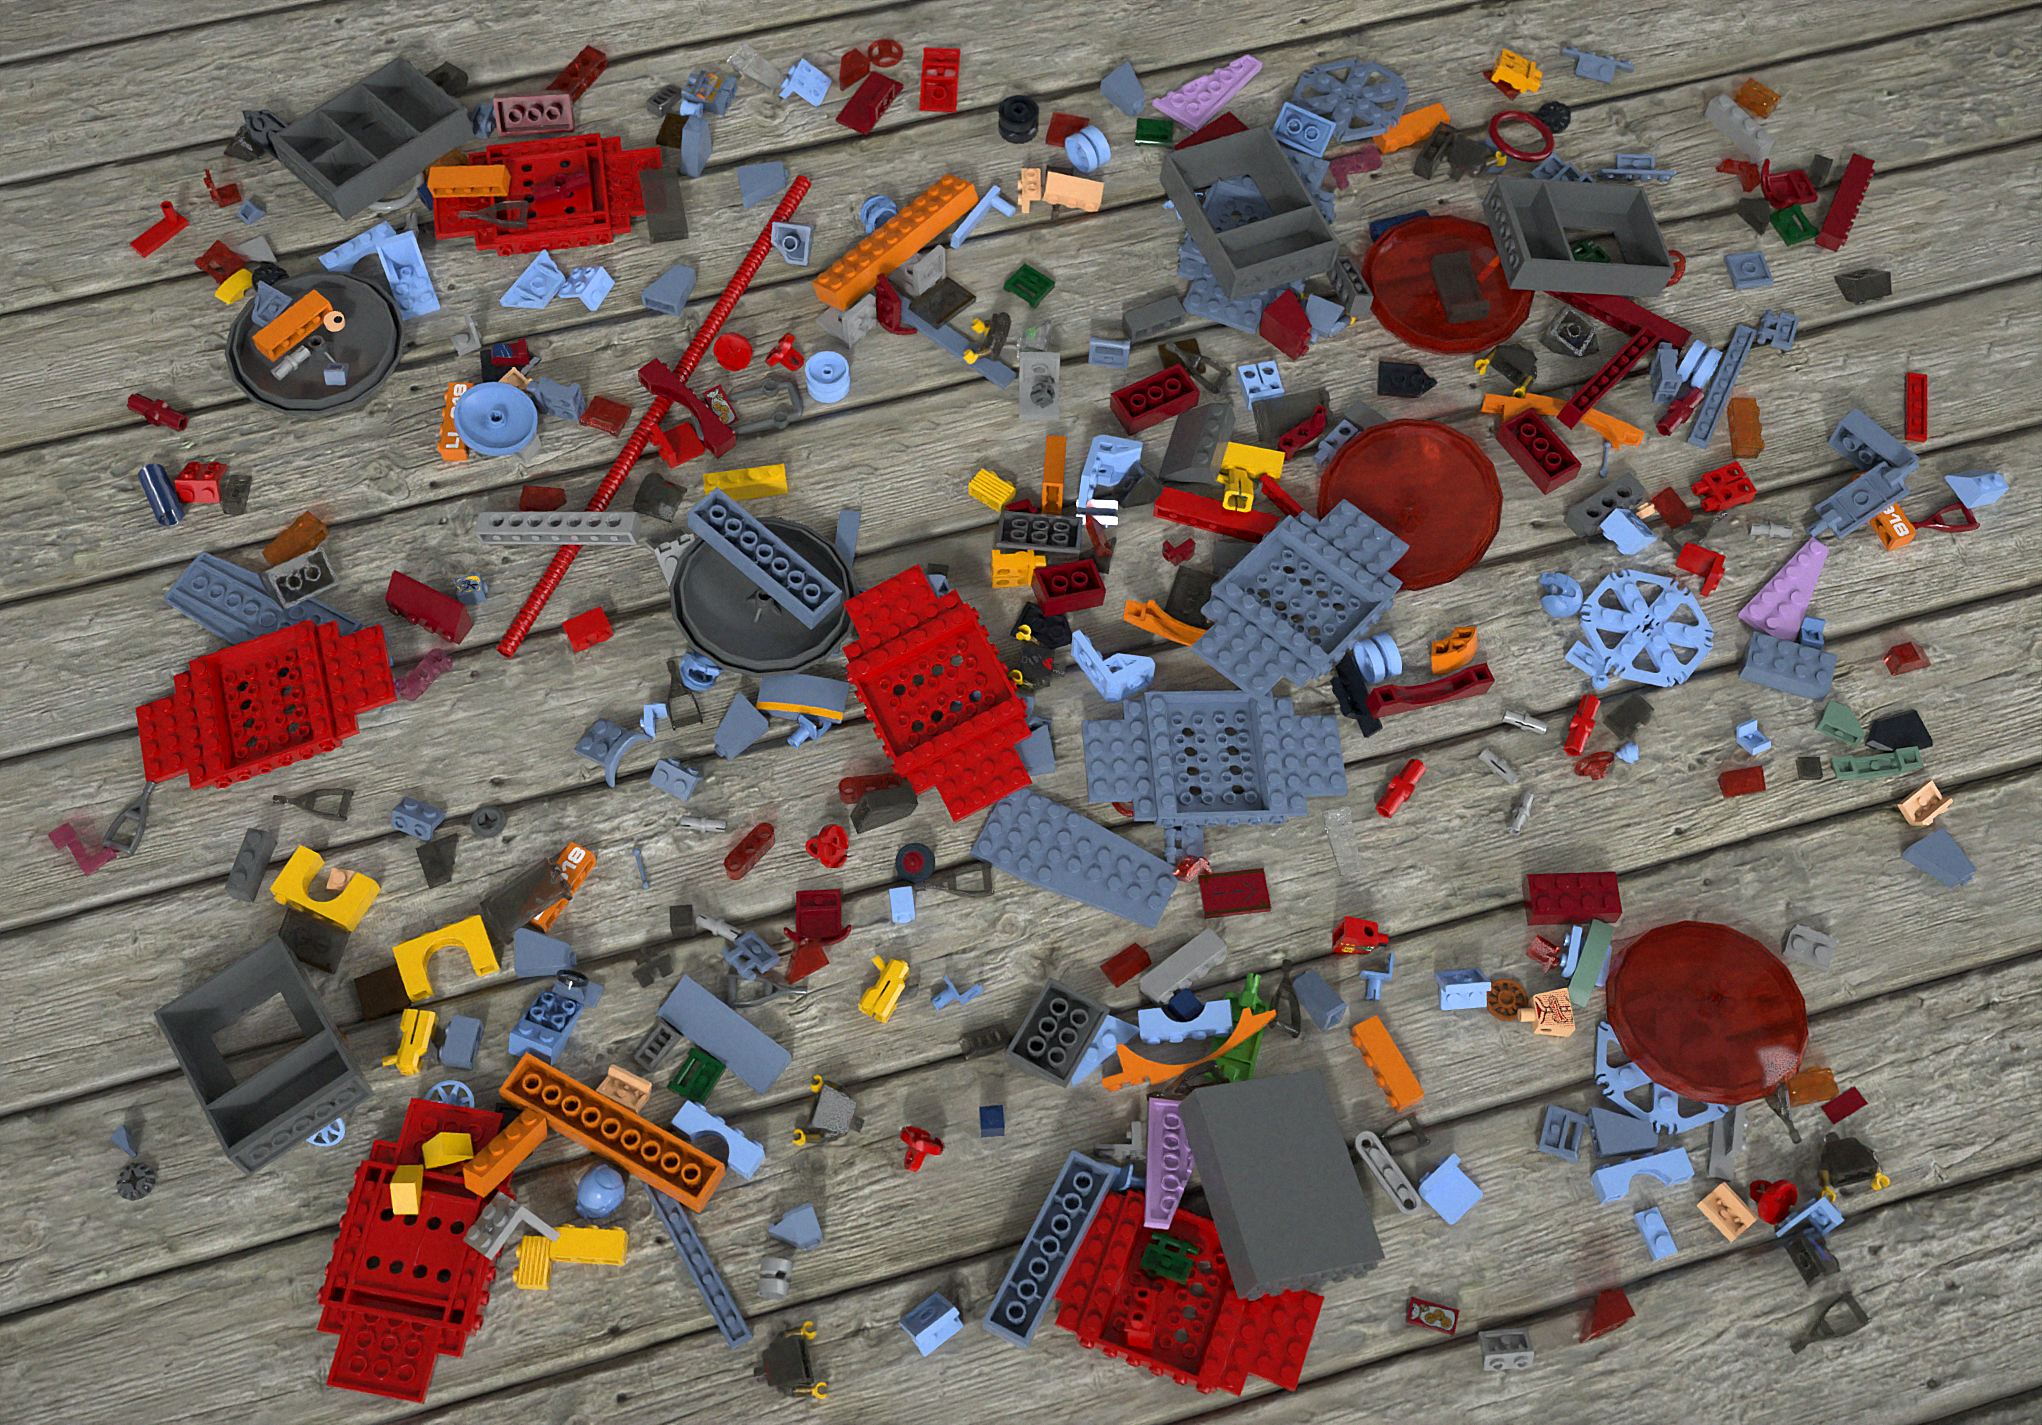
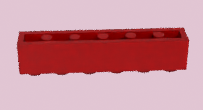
M1164 486L1160 487L1153 516L1255 544H1259L1268 531L1272 532L1280 518L1271 513L1255 511L1252 508L1248 512L1237 511V506L1235 510L1226 509L1221 501L1211 497L1206 498L1195 495L1192 492H1183L1173 487Z

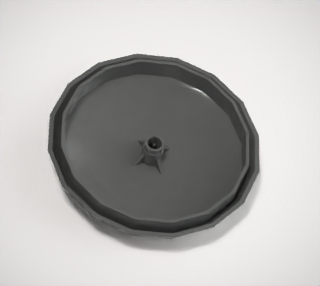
M310 271L279 280L271 285L274 289L292 298L293 305L313 289L330 302L333 311L340 312L344 316L345 326L339 331H329L323 323L276 361L272 362L257 349L252 339L258 331L263 329V327L252 321L256 296L247 302L230 326L225 358L232 381L254 403L287 416L323 417L356 407L380 390L401 360L406 327L398 303L376 282L344 271ZM301 345L306 347L311 355L302 361L296 370L289 372L282 380H278V377L276 378L272 374L271 370L282 363L284 357L290 356ZM329 363L349 364L346 385H326L324 370Z
M775 517L755 518L842 591L840 604L812 630L704 539L699 537L679 557L669 586L672 616L691 648L723 670L754 678L795 675L828 659L850 635L853 622L843 602L858 595L855 572L834 543L807 525Z

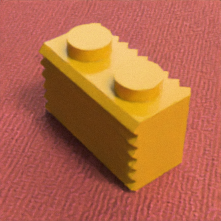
M981 468L978 474L969 482L968 494L1001 514V511L1006 509L1005 505L1010 504L1016 497V488L1010 481H1003L998 478L994 471H987Z
M524 1235L522 1243L517 1244L516 1256L520 1259L519 1266L515 1267L513 1271V1281L516 1282L519 1289L549 1290L552 1259L549 1256L551 1240L545 1236Z

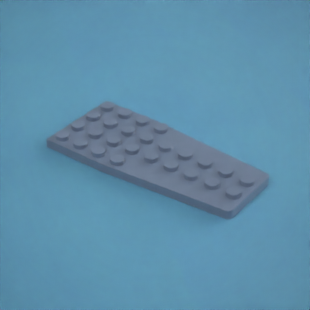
M205 552L200 553L164 596L168 605L232 646L310 619L316 626L336 620L339 623L341 637L360 631L363 627L360 621L310 595ZM289 668L281 669L279 674L284 677L287 676Z
M1025 788L998 801L970 852L971 857L1027 883L1149 928L1157 926L1182 874L1181 870L1077 812Z

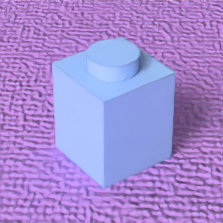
M911 886L889 889L893 922L908 923L914 920L915 910Z

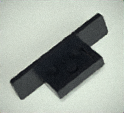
M1349 656L1335 666L1339 677L1336 676L1330 680L1333 687L1332 692L1338 699L1341 713L1347 718L1357 720L1363 736L1369 738L1380 731L1383 726L1379 718L1373 719L1366 704L1369 693L1354 657Z

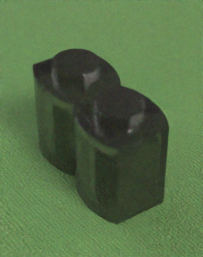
M1635 692L1610 712L1603 723L1621 740H1624L1626 737L1630 739L1638 732L1639 726H1646L1653 719L1652 714L1655 709Z

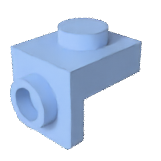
M655 702L650 705H644V717H640L641 730H645L648 737H656L655 718L668 717L666 704Z
M1754 718L1737 726L1736 742L1752 756L1771 748V741L1757 730V720Z

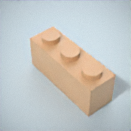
M1048 171L1044 182L1042 200L1050 204L1058 203L1069 208L1077 207L1088 212H1097L1101 204L1104 183Z

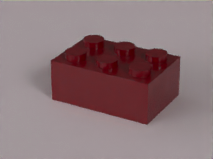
M1093 558L1033 570L1031 587L1044 617L1103 606L1106 589Z

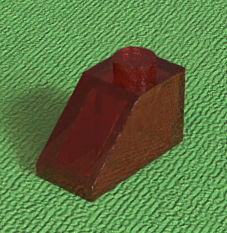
M856 48L841 57L839 72L841 91H844L870 74V60Z
M523 485L519 502L520 511L554 512L567 503L565 490L563 488Z
M1913 642L1891 647L1883 658L1892 677L1931 666V662L1922 646Z
M808 936L797 942L798 946L793 948L784 976L787 984L791 985L830 964L818 939Z

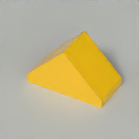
M441 1132L422 1146L426 1170L474 1158L470 1134Z
M398 1165L390 1183L393 1213L395 1215L419 1214L423 1165Z

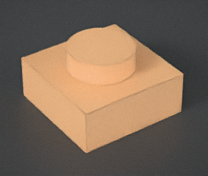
M332 868L326 886L327 891L342 894L354 877L355 872Z

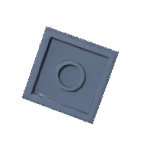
M1762 251L1725 255L1724 262L1735 290L1770 286L1773 284V278Z

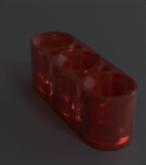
M895 773L846 777L839 782V796L845 804L895 800L902 795V780ZM889 785H897L896 788H888ZM868 787H875L872 791L866 790ZM846 789H853L850 793L844 792Z
M766 822L759 823L726 856L724 866L729 879L740 880L774 846L776 838L771 824ZM765 833L770 834V836L767 838L760 837L762 834ZM748 849H754V850H755V851H754L753 853H751V854L745 853ZM732 865H740L737 869H730Z

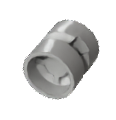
M763 1258L760 1266V1274L763 1277L758 1280L756 1294L769 1299H787L789 1283L786 1280L791 1278L792 1262L780 1258Z

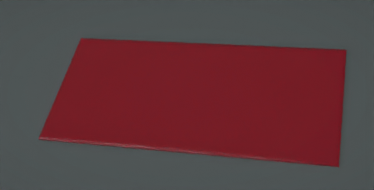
M1853 1087L1822 1106L1821 1109L1835 1125L1868 1103L1857 1088Z

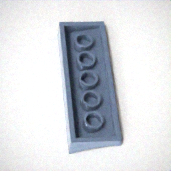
M684 974L670 997L656 1013L659 1018L710 1057L726 1065L727 1070L761 1096L768 1091L792 1062L791 1053L686 974Z

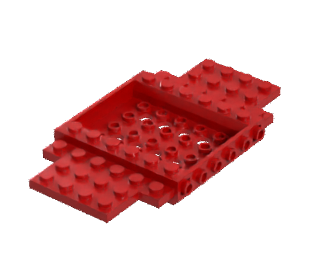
M600 133L488 145L485 152L468 153L469 166L505 165L511 176L508 196L433 197L435 235L437 240L475 235L477 251L496 249L498 256L540 252L543 249L549 251L614 243L613 235L632 233L630 217L668 213L660 147L622 151L620 136L601 138ZM562 161H569L571 163L568 167L560 166ZM525 165L532 166V170L529 172L522 171V168ZM585 169L591 181V186L573 191L574 195L571 198L558 199L554 197L536 203L535 200L531 203L524 201L527 196H533L531 188L523 186L524 182L528 180L533 181L534 184L532 186L550 181L551 177L557 173L568 175ZM567 207L575 208L573 213H565ZM530 211L537 213L534 218L526 217V214Z
M919 564L843 602L861 637L842 648L849 661V664L845 665L848 673L845 675L851 685L855 684L857 691L854 693L859 702L865 703L867 708L864 709V713L869 721H874L876 727L873 728V731L878 740L883 739L885 745L882 746V749L887 758L892 757L894 764L891 765L896 776L901 775L904 781L908 779L916 796L937 787L954 823H957L1033 783L1014 748V745L1033 736L1024 720L1027 717L1025 710L1028 707L1023 697L1018 699L1015 693L1018 691V688L1013 679L1008 680L1006 673L1009 671L1004 661H998L996 655L999 652L994 642L989 644L987 637L990 635L985 625H979L977 620L980 619V616L975 607L970 608L968 602L963 604L956 589L936 598ZM955 655H960L963 658V662L959 666L951 664V659ZM936 665H941L944 668L943 673L939 676L932 674V668ZM916 675H922L925 678L924 683L920 686L913 684V678ZM897 685H904L906 688L905 693L901 696L894 694V688ZM974 691H979L982 694L978 702L970 700V694ZM954 701L962 703V709L959 712H953L950 709ZM935 711L943 713V719L939 722H934L931 719ZM916 721L924 723V728L920 732H915L912 729V725Z
M310 619L189 661L190 670L173 675L176 694L135 708L146 783L151 781L157 784L188 773L190 787L193 790L212 784L217 789L227 788L233 783L247 781L251 777L267 774L274 769L287 767L294 762L311 759L315 755L331 752L335 748L341 747L343 739L360 734L357 714L398 701L383 627L377 624L341 637L339 623L336 620L316 626ZM289 668L287 676L279 677L281 669ZM246 681L249 683L246 690H238L242 682ZM286 686H292L293 689L289 695H282V690ZM246 700H251L252 704L250 707L243 710L241 708L242 703ZM295 704L296 709L294 712L286 714L287 706ZM251 718H254L255 723L253 724V726L251 728H245V722ZM293 723H299V728L297 729V731L294 733H290V725ZM258 737L256 745L248 747L249 739Z
M411 1097L398 1143L374 1139L369 1159L362 1160L360 1167H357L355 1170V1184L353 1190H350L347 1196L348 1207L346 1214H343L340 1219L339 1227L341 1230L339 1237L335 1238L333 1242L332 1252L334 1253L332 1260L326 1265L324 1286L320 1287L317 1296L318 1304L323 1307L317 1331L340 1336L326 1386L424 1405L438 1354L462 1359L468 1335L476 1337L477 1330H481L484 1316L482 1315L483 1308L488 1305L490 1300V1291L488 1290L490 1282L495 1280L497 1274L495 1264L497 1257L502 1255L504 1244L494 1258L490 1260L463 1241V1239L467 1235L469 1228L476 1223L482 1215L483 1209L490 1204L498 1191L516 1202L515 1192L509 1187L514 1170L488 1195L482 1197L465 1187L463 1167L473 1158L426 1170L422 1146L441 1132L470 1134L475 1157L500 1134L505 1117L502 1113ZM398 1165L424 1166L419 1214H417V1222L413 1226L405 1224L404 1219L407 1214H394L393 1219L388 1222H384L381 1219V1214L385 1209H393L390 1183ZM433 1217L441 1219V1226L437 1230H430L428 1228V1222ZM457 1221L463 1222L465 1225L464 1231L458 1235L453 1234L451 1231L452 1225ZM373 1256L379 1257V1267L375 1270L368 1269V1259ZM395 1261H402L404 1264L403 1270L399 1274H392L390 1271V1267ZM419 1265H425L427 1267L426 1276L421 1279L415 1278V1268ZM444 1269L450 1270V1280L446 1283H440L437 1278L438 1273Z
M1129 1190L1127 1197L1108 1191L1054 1297V1300L1062 1302L1055 1326L1077 1334L1076 1341H1079V1345L1086 1349L1093 1350L1094 1347L1102 1350V1354L1109 1358H1123L1126 1360L1125 1363L1132 1367L1139 1368L1141 1365L1148 1368V1372L1153 1375L1162 1377L1164 1374L1172 1377L1174 1383L1186 1386V1383L1196 1387V1391L1205 1395H1209V1393L1214 1394L1216 1389L1240 1397L1248 1374L1294 1392L1325 1297L1305 1289L1291 1292V1289H1287L1282 1294L1270 1296L1269 1293L1262 1294L1261 1298L1248 1301V1298L1238 1299L1213 1218L1205 1215L1199 1217L1194 1215L1190 1209L1179 1207V1209H1176L1168 1229L1144 1227L1145 1193L1139 1190L1134 1192ZM1154 1231L1160 1233L1165 1231L1172 1234L1171 1237L1182 1241L1184 1239L1192 1241L1193 1245L1200 1247L1198 1256L1189 1253L1186 1256L1194 1260V1265L1186 1285L1160 1275L1155 1279H1148L1145 1276V1270L1140 1268V1262L1148 1243L1153 1245L1159 1244V1242L1152 1240ZM1170 1246L1166 1248V1250L1172 1251L1177 1254L1179 1252L1178 1249H1175ZM1202 1261L1209 1262L1212 1266L1211 1272L1202 1274L1198 1270V1264ZM1197 1283L1203 1286L1204 1294L1202 1296L1195 1297L1191 1294L1190 1287L1193 1284ZM1133 1287L1156 1290L1158 1292L1157 1300L1161 1301L1153 1349L1128 1345L1125 1324ZM1187 1306L1193 1307L1196 1310V1317L1192 1320L1184 1318L1182 1310ZM1179 1329H1183L1188 1333V1340L1184 1343L1176 1341L1174 1333Z

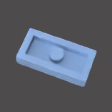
M1657 1207L1633 1216L1654 1261L1678 1252Z

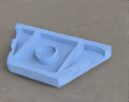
M542 250L500 299L502 306L544 309L561 289L562 284L566 282L565 277L558 270L555 262L550 259L546 250Z
M1108 1015L1071 1079L1072 1086L1075 1087L1117 1053L1116 1045H1126L1139 1035L1140 1028Z

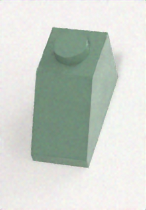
M1829 700L1821 713L1816 730L1857 747L1864 738L1865 733L1851 708L1844 706L1842 703Z

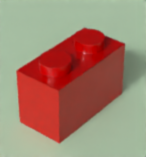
M601 606L562 622L565 635L575 653L584 651L596 643L605 642L614 636L611 625Z

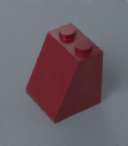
M1288 288L1263 311L1259 335L1296 361L1309 350L1308 344L1312 337V324L1291 289Z

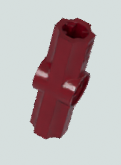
M583 169L568 175L557 173L551 177L550 181L531 186L530 188L535 202L539 203L554 197L565 199L570 196L571 192L591 186V181L587 171Z
M1690 387L1680 399H1676L1671 404L1667 413L1656 425L1661 435L1671 436L1681 423L1684 424L1690 418L1694 409L1704 398L1702 390L1698 387Z
M138 393L131 394L128 398V409L144 416L150 423L156 426L162 424L177 432L186 429L189 420L187 415L171 409L164 401L160 399L154 401Z

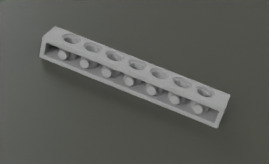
M631 511L480 512L474 533L481 544L637 545L642 523L637 513Z

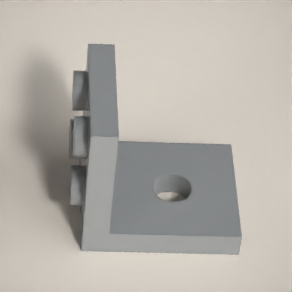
M939 244L925 257L916 252L887 277L918 299L922 296L923 292L935 287V282L938 279L944 280L946 278L945 248Z
M869 293L856 305L852 304L844 311L831 306L816 319V323L850 350L853 348L852 344L856 340H862L866 337L868 330L877 327L875 297Z
M1020 352L1019 420H1059L1060 352ZM1041 382H1044L1045 386L1051 385L1055 391V398L1052 399L1053 403L1044 408L1033 404L1030 393L1033 391L1032 387Z
M683 525L645 541L647 548L658 560L668 588L679 557L696 541L693 533Z
M498 1191L490 1204L483 1209L482 1215L476 1223L469 1228L463 1241L492 1260L521 1220L553 1242L558 1239L560 1233L522 1205Z

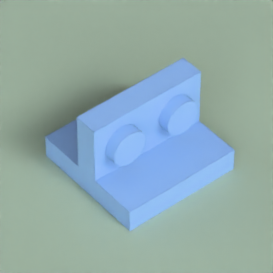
M1479 968L1434 971L1435 981L1439 985V1004L1441 1010L1487 1007L1486 991H1491V981Z
M937 1291L898 1321L901 1327L911 1336L924 1357L964 1327L958 1318L959 1313L955 1306Z

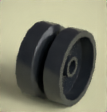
M1013 95L1001 102L998 108V131L1001 137L1007 142L1014 144H1024L1034 139L1039 128V107L1036 102L1030 97L1023 95Z

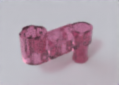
M1370 145L1363 149L1360 155L1332 160L1329 168L1332 176L1335 177L1337 187L1345 189L1349 186L1346 175L1377 170L1382 166V159L1377 147Z
M432 649L406 680L403 678L395 680V690L408 701L416 700L428 689L441 672L451 669L453 666L451 656L442 649ZM422 672L428 675L426 679L422 678Z
M69 822L48 833L50 840L57 850L68 845L87 877L100 870L99 867L117 858L110 846L93 856L89 855Z

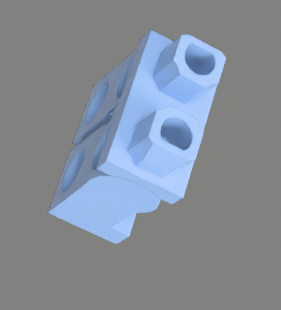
M1275 360L1257 363V368L1255 364L1238 367L1236 380L1242 389L1247 410L1251 409L1255 416L1265 413V406H1271L1273 412L1282 411L1284 390ZM1266 367L1270 368V370L1263 371V369ZM1246 371H1251L1249 374H1244Z

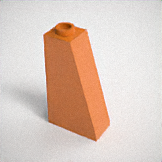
M1046 435L1041 514L1062 515L1067 438L1064 436Z

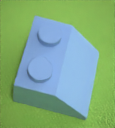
M1973 469L1944 477L1967 509L1995 503L2010 488L1998 472Z
M1616 508L1600 525L1604 530L1602 532L1603 535L1609 540L1613 539L1617 544L1616 548L1624 555H1635L1658 539L1630 509Z

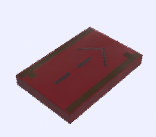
M1264 868L1198 875L1197 879L1205 919L1271 911Z

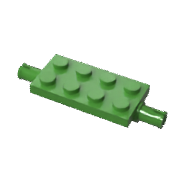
M1248 973L1244 990L1240 993L1234 994L1226 991L1224 1000H1230L1234 1031L1240 1021L1243 1009L1250 1007L1252 1016L1268 1012L1271 1004L1261 1001L1257 995L1261 980L1260 975L1256 974L1254 982H1252L1254 973ZM1265 1026L1227 1054L1208 1063L1204 1079L1219 1082V1085L1252 1080ZM1233 1033L1222 1038L1215 1036L1210 1055L1223 1046Z

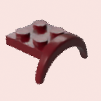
M1768 158L1764 160L1760 184L1762 193L1771 207L1779 209L1791 207L1796 203L1800 205L1815 203L1819 197L1804 169L1769 175L1770 160Z
M884 273L877 275L874 288L876 291V315L879 324L892 334H916V328L900 327L901 300Z
M841 889L796 891V932L785 927L784 934L787 938L803 946H829L840 943L849 936L851 925H847L842 930Z

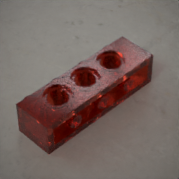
M587 45L568 64L566 69L556 77L551 85L546 87L545 91L571 89L572 102L574 104L608 68L606 53Z

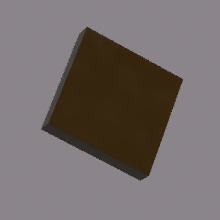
M666 113L655 140L656 145L681 149L682 132L689 117Z
M1196 338L1158 345L1157 350L1164 370L1180 363L1189 376L1206 373V367Z
M397 964L354 979L367 1022L412 1006Z

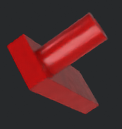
M163 201L160 204L165 217L130 243L131 248L144 259L189 225L188 220L174 209L170 201Z

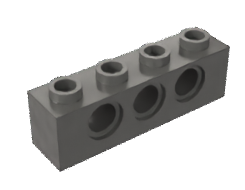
M1337 255L1333 269L1327 271L1326 275L1348 315L1356 318L1359 316L1367 317L1374 296L1351 256Z
M1628 472L1569 510L1564 523L1580 539L1585 535L1590 536L1616 508L1628 509L1631 505L1636 506L1643 499L1642 495L1645 487Z

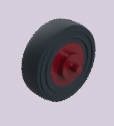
M910 843L903 846L897 853L895 867L900 877L911 883H920L932 875L935 869V857L926 845Z

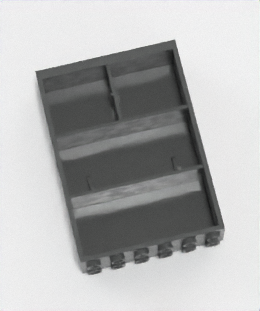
M398 56L274 134L270 139L282 165L343 220L347 221L475 136L472 130L474 127L468 119L466 107L463 104L457 103L452 95L446 94L442 87L436 86L431 78L425 77L420 69L414 68L409 60L406 61L401 56Z
M1320 1069L1196 1088L1181 1102L1178 1109L1238 1299L1248 1298V1301L1261 1298L1262 1294L1269 1293L1270 1296L1282 1294L1287 1289H1291V1292H1296L1304 1289L1306 1285H1312L1313 1288L1325 1285L1326 1281L1333 1280V1283H1340L1351 1276L1354 1279H1360L1367 1276L1368 1271L1378 1268V1264L1385 1259Z

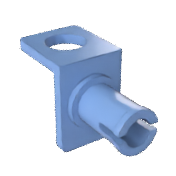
M800 714L798 716L799 728L787 741L796 749L808 737L817 741L831 727V722L820 719L819 721L823 723V727L817 730L816 726L812 723L814 721H810Z
M1393 952L1388 956L1386 973L1360 971L1359 977L1368 980L1366 1000L1371 1001L1373 999L1375 1002L1381 1000L1382 982H1389L1392 978Z
M944 975L943 978L947 983V988L933 998H930V1000L939 1011L954 999L959 1000L962 1006H964L984 992V990L978 983L960 996L947 976Z
M1099 1162L1115 1171V1179L1109 1190L1118 1193L1129 1187L1145 1193L1146 1178L1132 1173L1133 1164H1128L1120 1169Z

